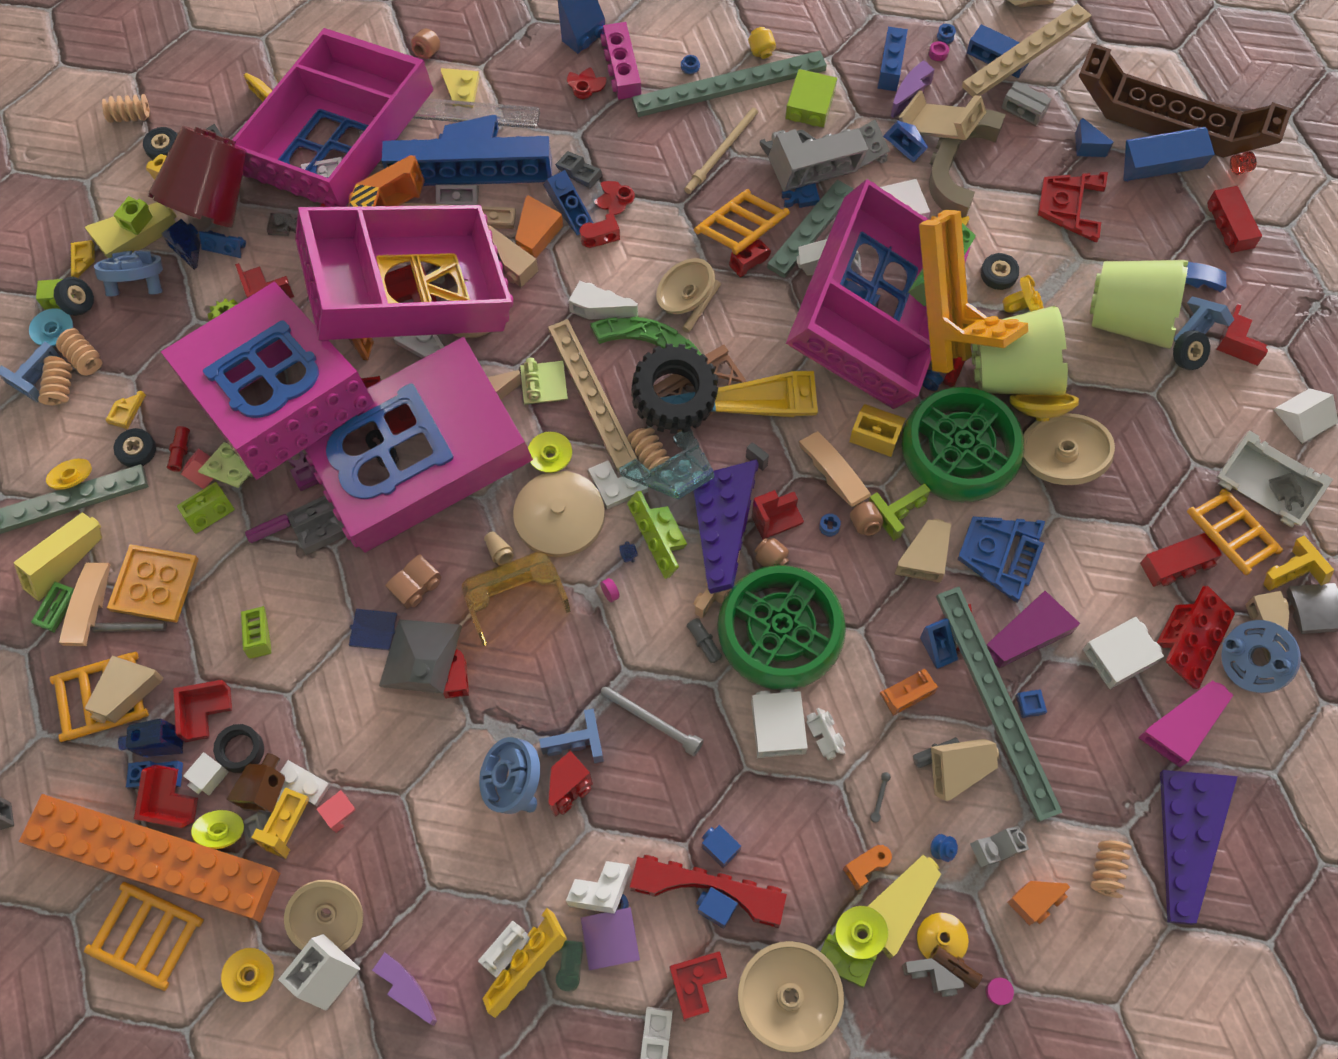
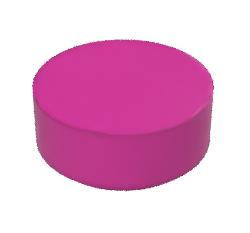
M936 41L930 45L929 57L932 60L943 61L948 57L949 46L946 43Z
M607 578L600 582L601 589L609 602L619 599L618 588L612 579Z
M995 978L987 984L986 995L993 1004L1006 1005L1013 999L1014 989L1007 979Z

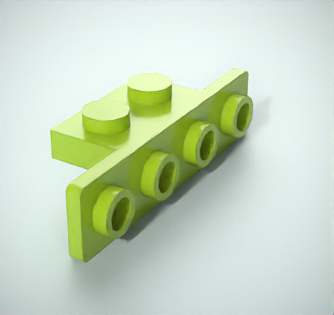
M637 491L628 501L627 505L665 579L670 578L679 568L672 551L684 549L687 542L669 507L650 509L642 492Z

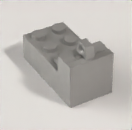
M859 128L853 130L846 129L834 135L827 134L820 139H809L803 143L796 129L789 132L782 130L772 134L773 145L768 158L784 192L858 171L868 151V147Z

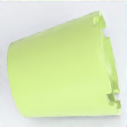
M1188 260L1104 261L1102 273H1097L1094 294L1092 296L1090 314H1093L1092 327L1171 349L1176 328H1173L1175 317L1179 318L1184 293Z
M1051 306L1001 319H1017L1019 322L1028 323L1029 332L1005 348L972 344V351L974 352H972L971 362L972 365H975L974 380L978 382L980 390L993 394L1061 396L1066 393L1068 363H1063L1062 350L1067 348L1063 321L1058 307Z

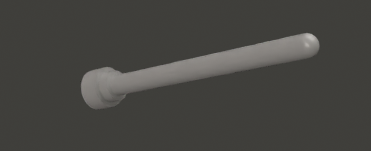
M608 687L601 689L603 696L683 744L682 747L685 748V752L694 757L700 750L704 742L700 737L685 735Z

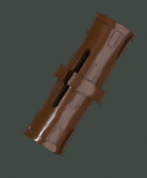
M939 945L932 950L929 959L935 960L953 975L971 986V988L975 989L978 987L983 977L982 974L966 965L962 958L959 956L957 958Z

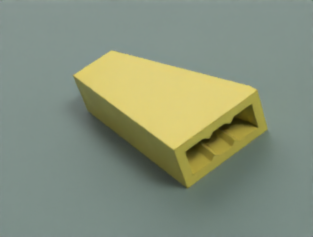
M156 202L148 205V209L153 217L139 235L121 228L115 217L87 225L85 229L107 258H111L113 253L140 251L177 228L178 225L175 221L177 217L175 212L171 208H166L164 205Z
M82 512L13 562L22 588L38 602L48 594L54 582L59 583L102 539L99 522L93 517L89 518Z
M922 855L867 906L878 911L887 923L888 941L882 951L889 959L898 953L941 876V873L938 871V864L930 857L926 858Z

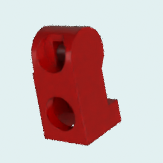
M614 213L606 214L603 221L585 223L580 227V238L583 246L591 248L620 240V229Z
M758 238L737 255L731 252L729 266L741 278L747 274L749 269L766 261L771 254V250Z
M458 649L455 650L448 682H446L443 695L445 699L469 696L467 663L463 653Z

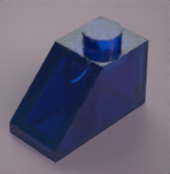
M180 219L161 234L167 245L195 270L198 267L201 244L197 237L198 231L191 223L187 224Z

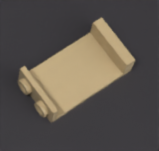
M918 91L899 116V120L915 125L920 135L967 140L986 114L982 96L974 95L966 107L926 104L923 91Z

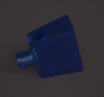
M159 718L129 725L127 727V735L119 737L118 747L121 751L128 750L142 757L183 753V740L176 735L175 725Z

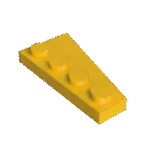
M548 908L541 915L544 917V920L539 927L535 928L533 926L527 936L530 937V940L522 950L517 949L513 954L508 971L506 969L501 971L482 998L488 1014L494 1018L509 1006L510 1001L520 991L525 989L531 978L544 968L546 962L555 952L562 948L567 940L555 914Z

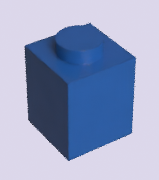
M720 825L716 829L711 827L702 836L704 840L702 848L722 868L741 850V845Z
M711 887L708 893L702 892L696 904L700 906L698 914L724 929L738 903Z

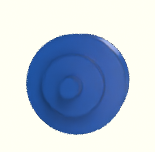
M943 834L935 836L931 843L932 856L945 862H950L955 858L958 850L955 838Z

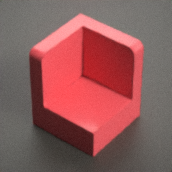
M198 448L185 463L181 475L202 489L206 488L214 478L201 474L198 470L211 456Z
M340 790L318 807L317 811L328 826L337 833L344 827L341 822L355 811V807L349 801L346 794Z

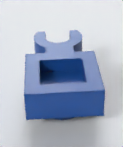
M815 183L795 188V192L791 190L782 191L781 196L782 199L789 198V200H784L785 208L792 207L796 203H798L799 208L815 206L820 201Z

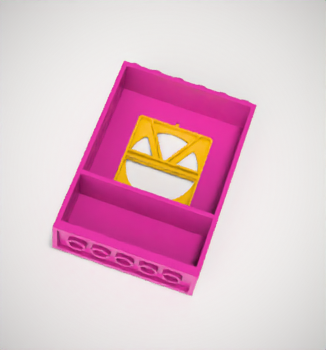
M481 205L298 207L295 241L318 340L504 331L506 322L509 321L510 308L513 307V296L509 294L508 281L503 276L502 262L498 260L497 247L493 245L492 231L488 229L487 216L483 214ZM410 262L421 302L398 303L388 294L384 278L387 272L398 264ZM421 262L431 263L441 268L424 276ZM449 273L457 284L458 292L454 293L429 283ZM430 294L449 301L432 302Z

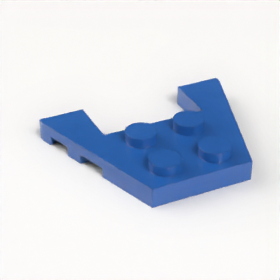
M973 516L958 560L1018 603L1026 581L1003 573V569L1014 536L1025 535L1039 541L1045 521L1036 520V522L1025 521V519L1013 521L1002 520V518Z

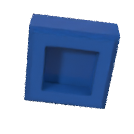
M1041 689L1016 694L1022 718L1045 715L1047 713Z

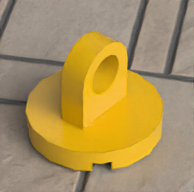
M1030 275L1020 278L1021 291L1005 297L1002 301L1004 310L1009 313L1017 312L1027 307L1030 312L1044 308L1040 293L1034 289L1035 281Z

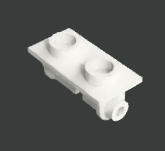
M817 708L818 715L815 712L807 715V724L813 736L817 737L821 734L824 736L816 741L823 757L831 760L836 757L835 752L843 755L846 754L843 749L845 742L839 733L836 734L832 726L835 723L831 714L828 711L825 712V710Z
M512 921L478 962L497 978L501 971L506 969L511 963L512 956L516 950H522L530 940V937L527 936L528 934L522 927Z

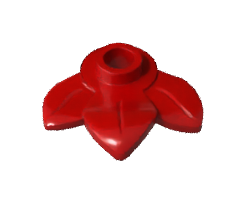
M591 67L579 75L569 72L567 76L568 85L573 88L574 96L579 99H587L592 93L601 91L607 82L606 77L596 78Z
M616 181L601 182L604 194L598 197L594 203L597 207L609 209V213L617 215L622 213L626 206L634 201L635 193L627 185L621 186Z

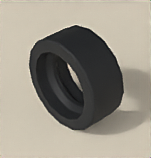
M233 724L218 734L214 742L213 753L219 764L226 770L233 773H242L248 764L260 763L264 755V743L262 737L252 727L244 724ZM238 735L248 736L253 743L251 754L241 762L230 761L225 755V748L228 742Z

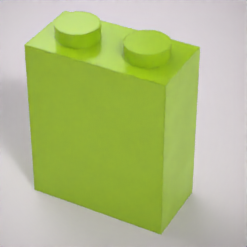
M799 69L787 103L785 119L824 128L836 91L837 77Z

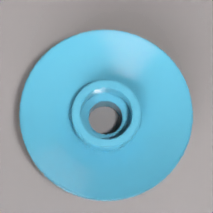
M61 309L42 311L31 321L29 335L40 346L44 342H47L52 347L56 346V341L60 334L67 329L73 328V320L69 314Z

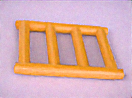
M746 189L694 228V232L697 235L702 233L731 248L732 252L737 255L786 218L790 211L788 208L781 209L752 195L751 191ZM745 200L774 214V216L766 220L738 205ZM731 211L760 227L755 231H751L724 217V215ZM717 222L746 238L738 243L709 227Z
M1223 488L1219 492L1220 495L1196 509L1194 507L1189 508L1187 513L1246 576L1251 573V568L1274 553L1276 555L1282 553L1283 549L1226 488ZM1227 502L1235 512L1211 526L1202 515ZM1243 519L1251 529L1230 543H1227L1219 532ZM1259 536L1267 547L1244 561L1235 550Z
M136 651L117 656L136 663V660L139 659ZM110 659L50 676V682L55 686L61 724L60 742L70 741L149 716L147 708L144 709L142 699L134 706L133 712L126 713L116 723L108 720L105 723H100L90 718L92 714L84 709L92 695L88 675L99 671L103 673ZM78 678L86 726L72 730L65 681Z
M122 882L119 888L121 890L119 897L93 943L85 947L84 953L157 989L166 991L169 986L168 978L194 930L202 925L204 919L139 887ZM130 896L143 901L114 955L101 948ZM153 906L165 913L135 966L123 960ZM175 916L187 923L159 975L156 976L145 969Z

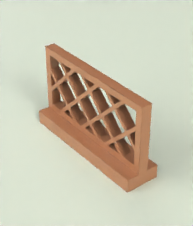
M724 344L705 355L708 358L707 364L712 363L715 368L714 374L718 378L729 380L728 386L731 385V381L747 382L728 355L729 351ZM726 362L731 369L730 375L717 373L718 367ZM672 374L653 385V389L661 398L680 395L682 387L693 385L687 378L678 374ZM711 411L709 416H711L712 414H714V413H716V412ZM682 429L678 430L677 433H682Z

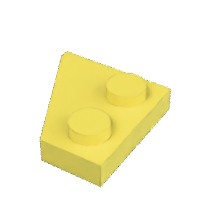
M441 68L442 78L445 81L453 106L473 108L480 77L479 71Z

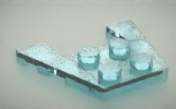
M691 428L689 432L683 433L681 431L673 436L674 443L683 451L652 470H648L637 459L619 468L621 476L678 500L713 479L714 471L707 457L702 453L699 442L693 436Z

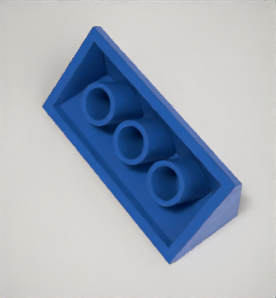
M1201 127L1126 140L1123 180L1130 181L1204 168L1215 155L1207 128Z

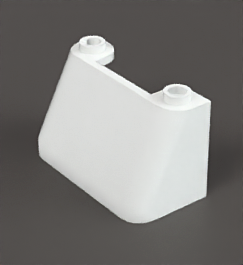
M1249 430L1244 434L1217 476V479L1220 480L1218 484L1229 491L1232 488L1281 516L1280 521L1292 528L1294 525L1301 526L1333 481V478L1324 473H1313L1314 469L1311 467L1307 468L1269 446L1266 441L1260 443L1261 440L1258 439L1260 436Z

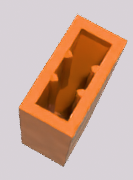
M527 195L515 238L516 245L534 258H537L562 229V214Z

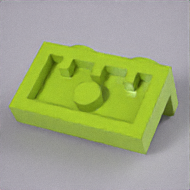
M217 482L177 505L183 518L195 534L235 510Z
M836 932L833 935L828 934L820 951L834 965L840 978L864 988L877 955L870 959H856L847 955L837 942Z

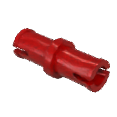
M178 426L175 429L173 443L169 446L170 457L167 469L170 471L180 472L182 470L184 455L188 452L187 441L190 429L187 427Z

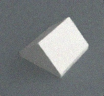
M1310 388L1274 409L1276 414L1302 444L1338 423L1333 394Z

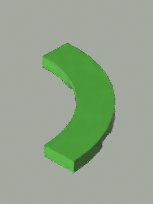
M612 317L590 323V327L599 344L617 339H636L650 342L663 349L666 344L671 343L673 347L684 344L686 349L690 350L691 347L697 349L689 339L680 335L676 329L647 318L631 317L617 319V317Z

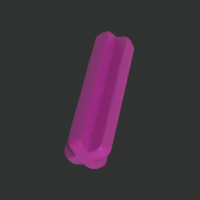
M282 514L246 530L245 535L248 541L253 543L289 527L291 523L288 516Z

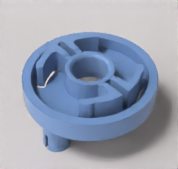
M137 250L133 253L132 251L113 253L111 258L101 260L94 265L96 278L103 281L106 296H117L120 294L117 282L146 278L149 294H159L162 292L159 274L163 270L161 257L151 254L150 251Z
M1266 620L1248 621L1237 626L1224 639L1221 653L1224 670L1236 685L1245 690L1256 693L1278 691L1287 686L1295 678L1299 670L1301 653L1298 643L1288 630L1276 623ZM1257 628H1264V629H1265V630H1262V629H1258V630H1248V629H1257ZM1258 648H1266L1270 652L1271 659L1264 666H1258L1253 661V653Z
M513 737L501 739L491 747L483 761L479 778L480 793L488 808L504 814H514L521 810L531 813L536 810L537 800L533 796L537 790L540 778V761L536 749L529 742Z

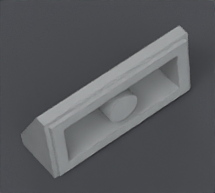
M436 185V204L478 205L479 186Z

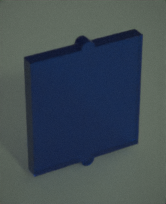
M356 609L353 624L350 625L352 631L349 646L390 651L392 638L395 634L394 628L397 613Z

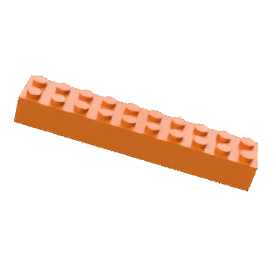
M41 794L19 840L20 843L31 848L260 923L281 874L274 868L45 794Z

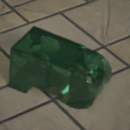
M565 941L562 948L557 951V953H562L561 969L556 975V984L564 992H573L579 986L583 942Z

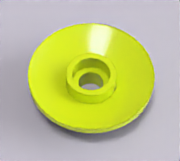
M557 432L541 433L534 437L528 446V450L533 458V461L530 463L541 472H558L565 468L572 458L571 443L564 435ZM548 454H554L551 458L547 457Z
M227 810L208 812L199 817L192 826V838L195 843L212 849H221L234 844L244 832L242 818L238 814Z
M852 907L845 911L837 922V942L840 948L853 958H873L886 946L888 941L887 923L883 916L871 907ZM862 930L868 933L865 939L858 937V933Z

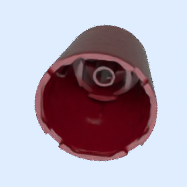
M182 126L149 190L148 197H154V201L200 220L202 216L211 218V223L232 228L235 221L246 150L236 146V141L218 136L212 131L199 127L193 129Z

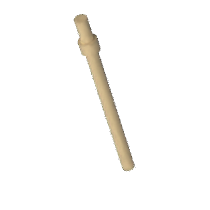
M751 108L700 170H696L692 175V180L684 188L686 193L691 194L698 184L703 183L707 173L758 114L756 108Z

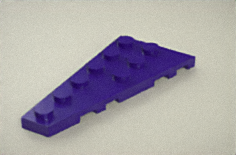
M757 460L692 476L707 586L710 594L734 587L738 568V555L742 549V536L748 520L752 489L755 486L754 478L759 467Z
M1162 770L1160 772L1167 923L1189 925L1197 923L1238 776Z

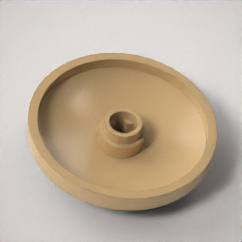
M1066 413L1059 417L1050 418V421H1036L1023 435V463L1035 476L1050 483L1059 485L1087 483L1103 475L1113 462L1115 443L1111 433L1100 422L1084 415Z
M558 471L541 474L522 488L514 504L513 518L519 537L530 549L544 556L568 557L582 552L597 539L603 528L605 510L600 492L593 483L579 474L569 471Z
M786 941L765 947L749 961L740 978L738 1005L746 1027L757 1040L777 1051L797 1053L818 1046L833 1033L842 1015L844 992L836 968L823 953L804 943Z

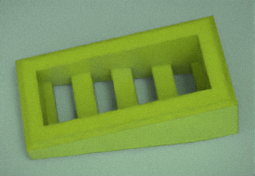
M265 607L242 611L243 651L247 657L253 659L271 654V641ZM259 617H260V620H256V621H252V622H249V621H248V620H251V619H255V618H259Z

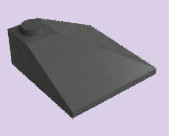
M399 619L379 686L443 694L462 626L460 624Z

